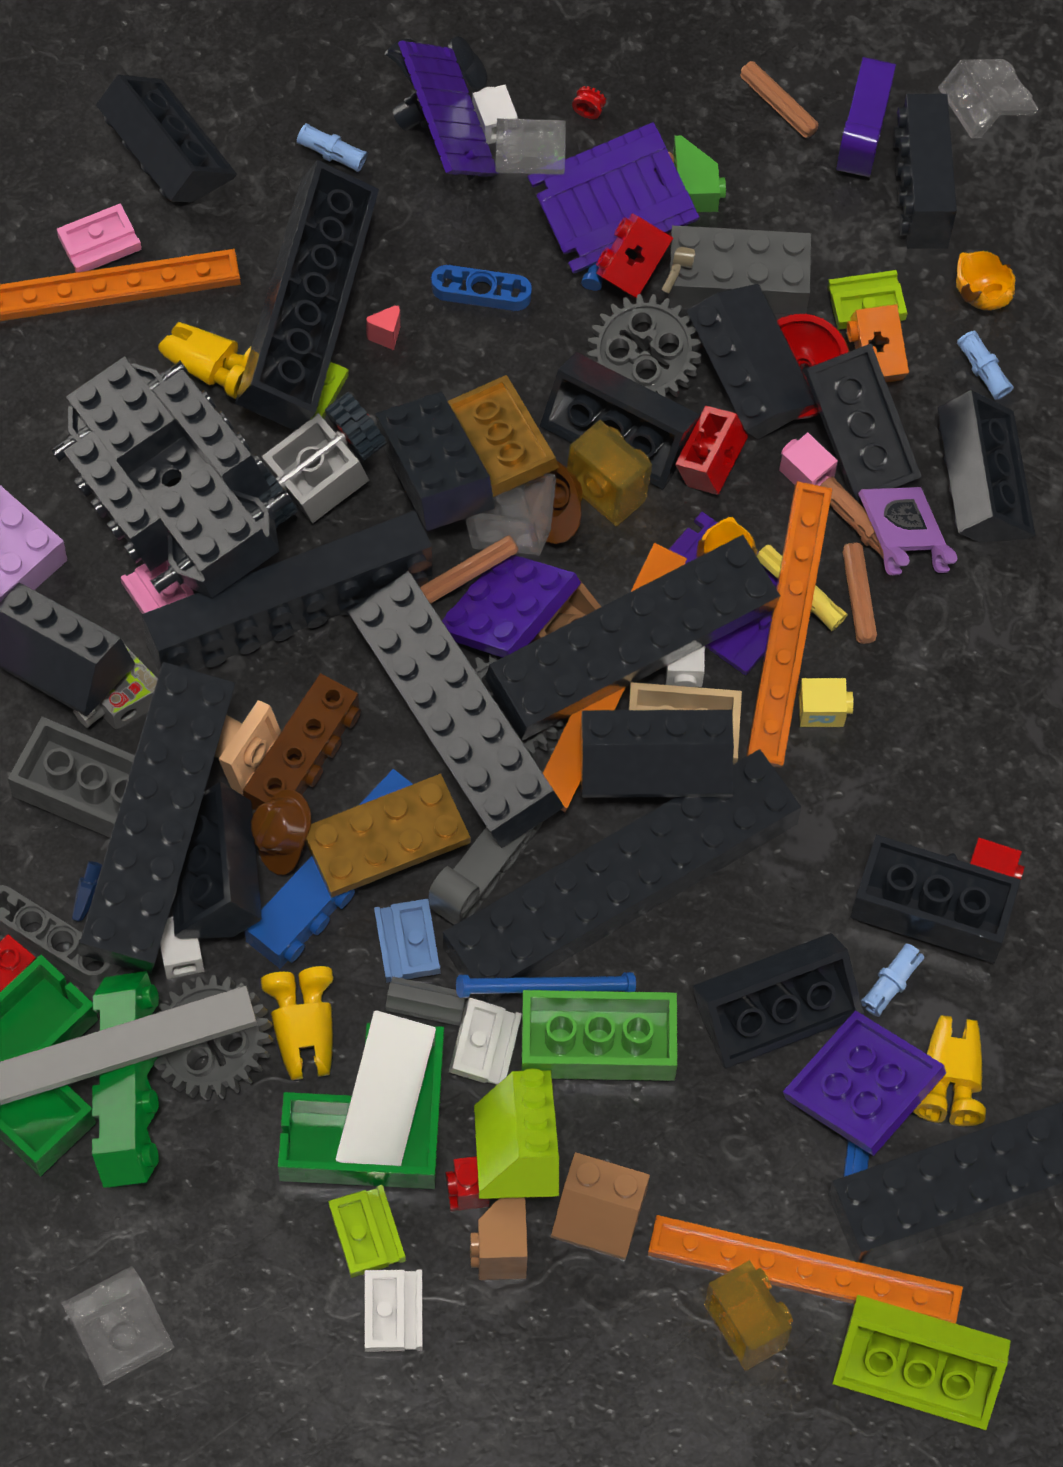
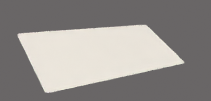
M374 1011L336 1161L342 1163L401 1166L436 1031L435 1027L384 1012Z

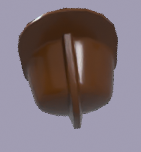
M558 461L559 468L526 482L524 486L526 498L539 535L547 542L554 544L567 542L573 537L580 526L582 516L581 501L583 491L581 483L574 474Z
M281 790L274 794L270 801L261 804L256 809L251 820V831L260 857L266 867L277 875L288 874L295 868L311 827V811L308 802L302 794L295 790Z

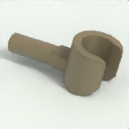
M679 247L675 251L671 271L661 289L663 292L670 293L681 267L692 269L695 258L694 249Z

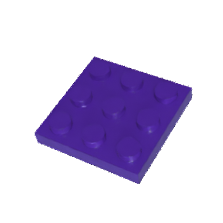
M512 555L485 571L469 587L457 604L447 612L442 622L455 642L505 657L528 645L578 588L581 582L574 572Z
M855 1010L785 1088L783 1094L787 1101L874 1156L943 1078L946 1070L944 1064Z

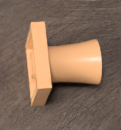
M259 700L243 723L226 715L214 756L219 758L231 788L242 795L248 781L281 733L271 706Z

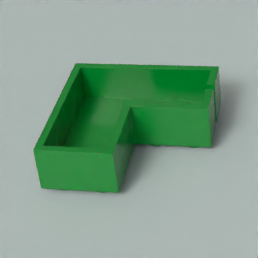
M42 955L38 956L0 992V1062L81 1037L98 1021L97 1013L93 1011V1002L71 982L67 984L65 976ZM68 1085L0 1105V1139L40 1177L96 1124L95 1117L92 1116V1108Z
M367 1023L366 1026V1040L371 1023ZM433 1026L436 1028L401 1166L342 1163L336 1161L352 1096L284 1092L281 1120L282 1133H280L278 1158L279 1180L435 1189L444 1027Z

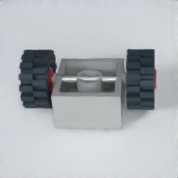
M349 392L325 409L326 415L337 430L336 433L318 413L262 456L268 467V472L263 476L270 489L258 497L261 501H267L284 488L313 524L369 481L361 463L346 444L362 461H365L385 446L387 442L378 427L375 426L374 421ZM293 502L288 503L275 512L277 517L274 520L276 528L298 512Z

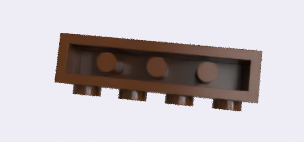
M321 673L319 674L243 789V796L251 800L253 810L256 811L261 804L270 801L274 794L281 790H295L303 795L308 786L314 787L323 772V767L321 766L328 756L331 758L335 756L341 746L342 738L340 737L347 727L353 728L360 717L361 709H359L357 692Z

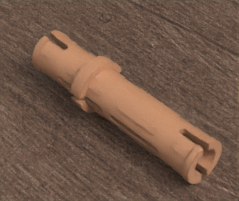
M833 476L827 478L820 486L832 488L830 505L861 536V541L866 546H871L884 559L882 547L866 510Z

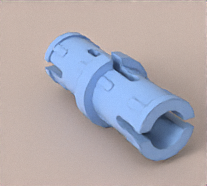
M307 123L303 125L297 137V144L322 154L323 159L329 162L335 160L354 169L356 172L362 169L368 153L341 141V136L336 134L331 136Z
M975 330L966 333L957 341L958 346L973 366L971 370L975 376H980L995 400L1003 398L1013 390V385L998 365V358L995 354H990Z
M907 943L904 944L892 963L887 968L883 967L878 973L879 979L866 996L861 999L863 1007L868 1005L866 1010L869 1013L880 1017L882 1011L896 993H902L906 988L907 979L925 958L922 953L918 954L919 950Z

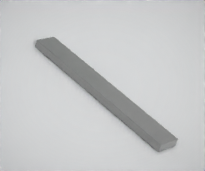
M246 986L239 987L1 1061L0 1105L257 1026L258 1023Z

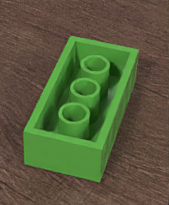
M523 990L521 1071L531 1068L541 1071L551 1070L552 1079L675 1081L677 1070V993Z

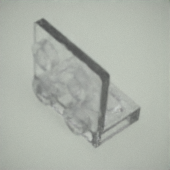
M1005 59L960 60L938 87L942 94H948V104L971 139L981 138L1000 115H1034L1038 110L1037 105L1032 100L1030 91L1022 85L1015 74L1014 67Z
M497 118L495 171L499 173L564 174L566 121Z

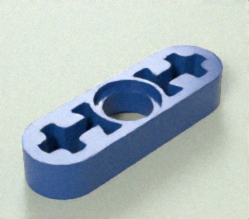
M442 265L436 268L431 276L432 292L435 297L443 301L512 311L523 310L531 302V283L521 275ZM445 279L452 280L449 287L442 286ZM462 280H466V291L461 290ZM477 282H486L491 286V290L485 294H478L472 290V286ZM497 285L502 286L500 296L497 295ZM514 289H520L518 297L511 296Z

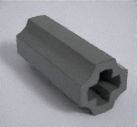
M392 977L385 1008L386 1011L460 1026L467 998H459L455 989Z

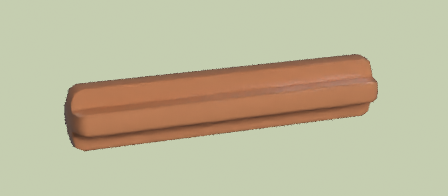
M750 61L742 67L741 78L803 137L809 138L816 133L819 125L818 122L755 62Z
M508 535L421 586L420 589L431 604L516 554L518 546L514 539Z
M848 543L844 545L843 558L856 639L860 644L872 643L876 640L877 632L863 546L860 543Z

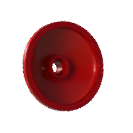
M793 314L777 320L801 369L850 352L842 334L831 323L818 316ZM815 407L796 419H806L820 413L818 408Z

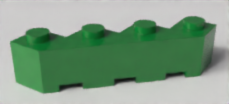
M147 971L105 977L93 995V1011L96 1013L100 1012V1031L152 1015L158 1006V991L155 985H151ZM158 1056L100 1074V1085L92 1086V1116L99 1119V1138L92 1139V1156L103 1188L146 1183L158 1164V1149L154 1143H151L147 1127L159 1107L157 1093L151 1089L147 1074Z

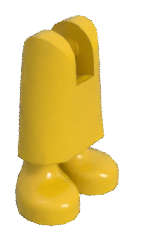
M178 322L171 331L172 335H167L159 343L160 353L174 364L181 360L190 374L208 385L217 383L223 386L226 394L236 399L251 346L244 355L237 354L238 343L236 341Z
M310 967L299 973V985L304 1004L299 1005L296 1002V983L293 973L285 971L274 972L261 978L262 990L276 999L279 1005L278 1009L271 1012L282 1059L291 1080L303 1079V1060L300 1058L299 1049L313 1047L315 1051L314 1063L317 1067L318 1077L330 1075L333 1048L332 1011L330 1003L322 1002L323 992L333 981V973L330 967Z
M941 1015L933 1031L927 1055L944 1064L946 1074L914 1109L913 1113L927 1121L943 1122L946 1119L948 1108L946 1099L949 1083L953 1082L954 1096L949 1122L955 1126L981 1124L985 1121L986 1108L981 1102L972 1099V1093L982 1090V1051L978 1021L967 1019L962 1038L951 1037L952 1017Z

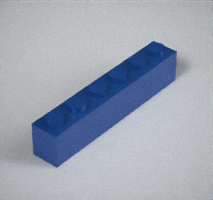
M392 769L360 805L413 784L396 770ZM311 856L261 910L262 920L245 930L246 942L281 969L287 961L292 963L301 955L305 948L304 943L312 934L319 935L330 921L329 916L337 907L340 909L344 908L354 896L355 891L353 889L331 898L317 865Z

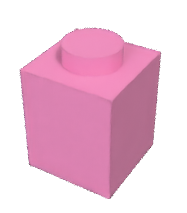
M809 433L799 440H791L783 448L779 471L794 485L799 481L820 486L827 478L835 477L838 460Z

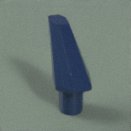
M88 861L84 878L80 877L72 913L73 920H83L91 906L102 869V864Z

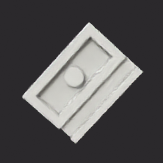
M469 998L465 1004L449 1072L482 1083L488 1082L498 1085L507 1077L522 1014L505 1011V1008Z
M365 1270V1352L422 1351V1270Z

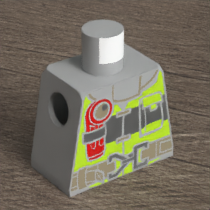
M127 646L126 648L135 665L87 717L76 710L73 711L77 719L86 728L100 717H103L113 728L119 729L148 712L158 678Z

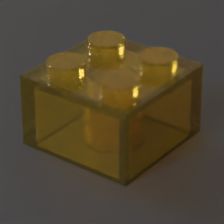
M599 420L570 445L567 470L574 474L581 483L582 497L617 527L646 501L652 463H650L649 458L644 452L638 449L635 450L630 446L617 429L609 428L604 422Z
M750 1260L710 1282L704 1306L745 1371L786 1348L792 1330L790 1324L793 1322V1318L786 1305L782 1301L777 1303L769 1290L772 1289V1285L766 1273L761 1268L756 1270Z

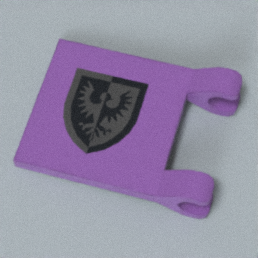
M921 487L861 489L858 494L882 547L885 570L889 575H900L902 573L900 566H907L910 561L905 551L931 550L934 570L938 573L949 572L948 564L956 563L957 554L946 545Z

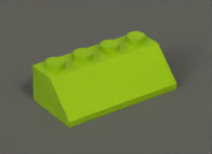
M531 1068L524 1071H512L474 1105L479 1199L559 1196V1153L551 1070L541 1071Z
M857 1295L833 1384L986 1430L1008 1363L1011 1340Z

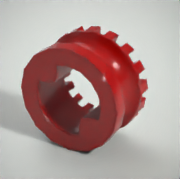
M583 86L577 91V97L573 100L572 107L580 116L596 119L601 115V108L605 106L606 98L603 93L600 94L599 90L595 92V88L591 90L589 86L587 88Z

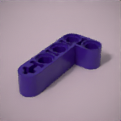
M863 57L848 120L846 121L842 136L837 171L870 177L896 64Z

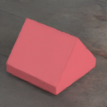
M398 305L366 318L368 340L394 350L400 330V308Z

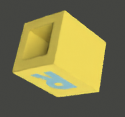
M802 678L799 689L800 727H844L847 714L853 713V692L846 691V678Z

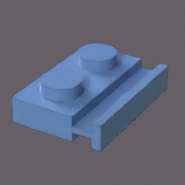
M428 899L392 904L391 907L381 909L380 907H374L386 983L391 982L392 977L412 979L441 974Z

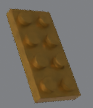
M507 375L448 401L490 475L493 497L559 468L556 457Z
M438 774L311 824L305 841L332 898L470 843L471 837L442 775Z

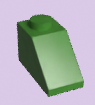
M682 135L675 136L673 148L674 165L696 211L718 212L719 199L726 197L725 177H719L718 163Z

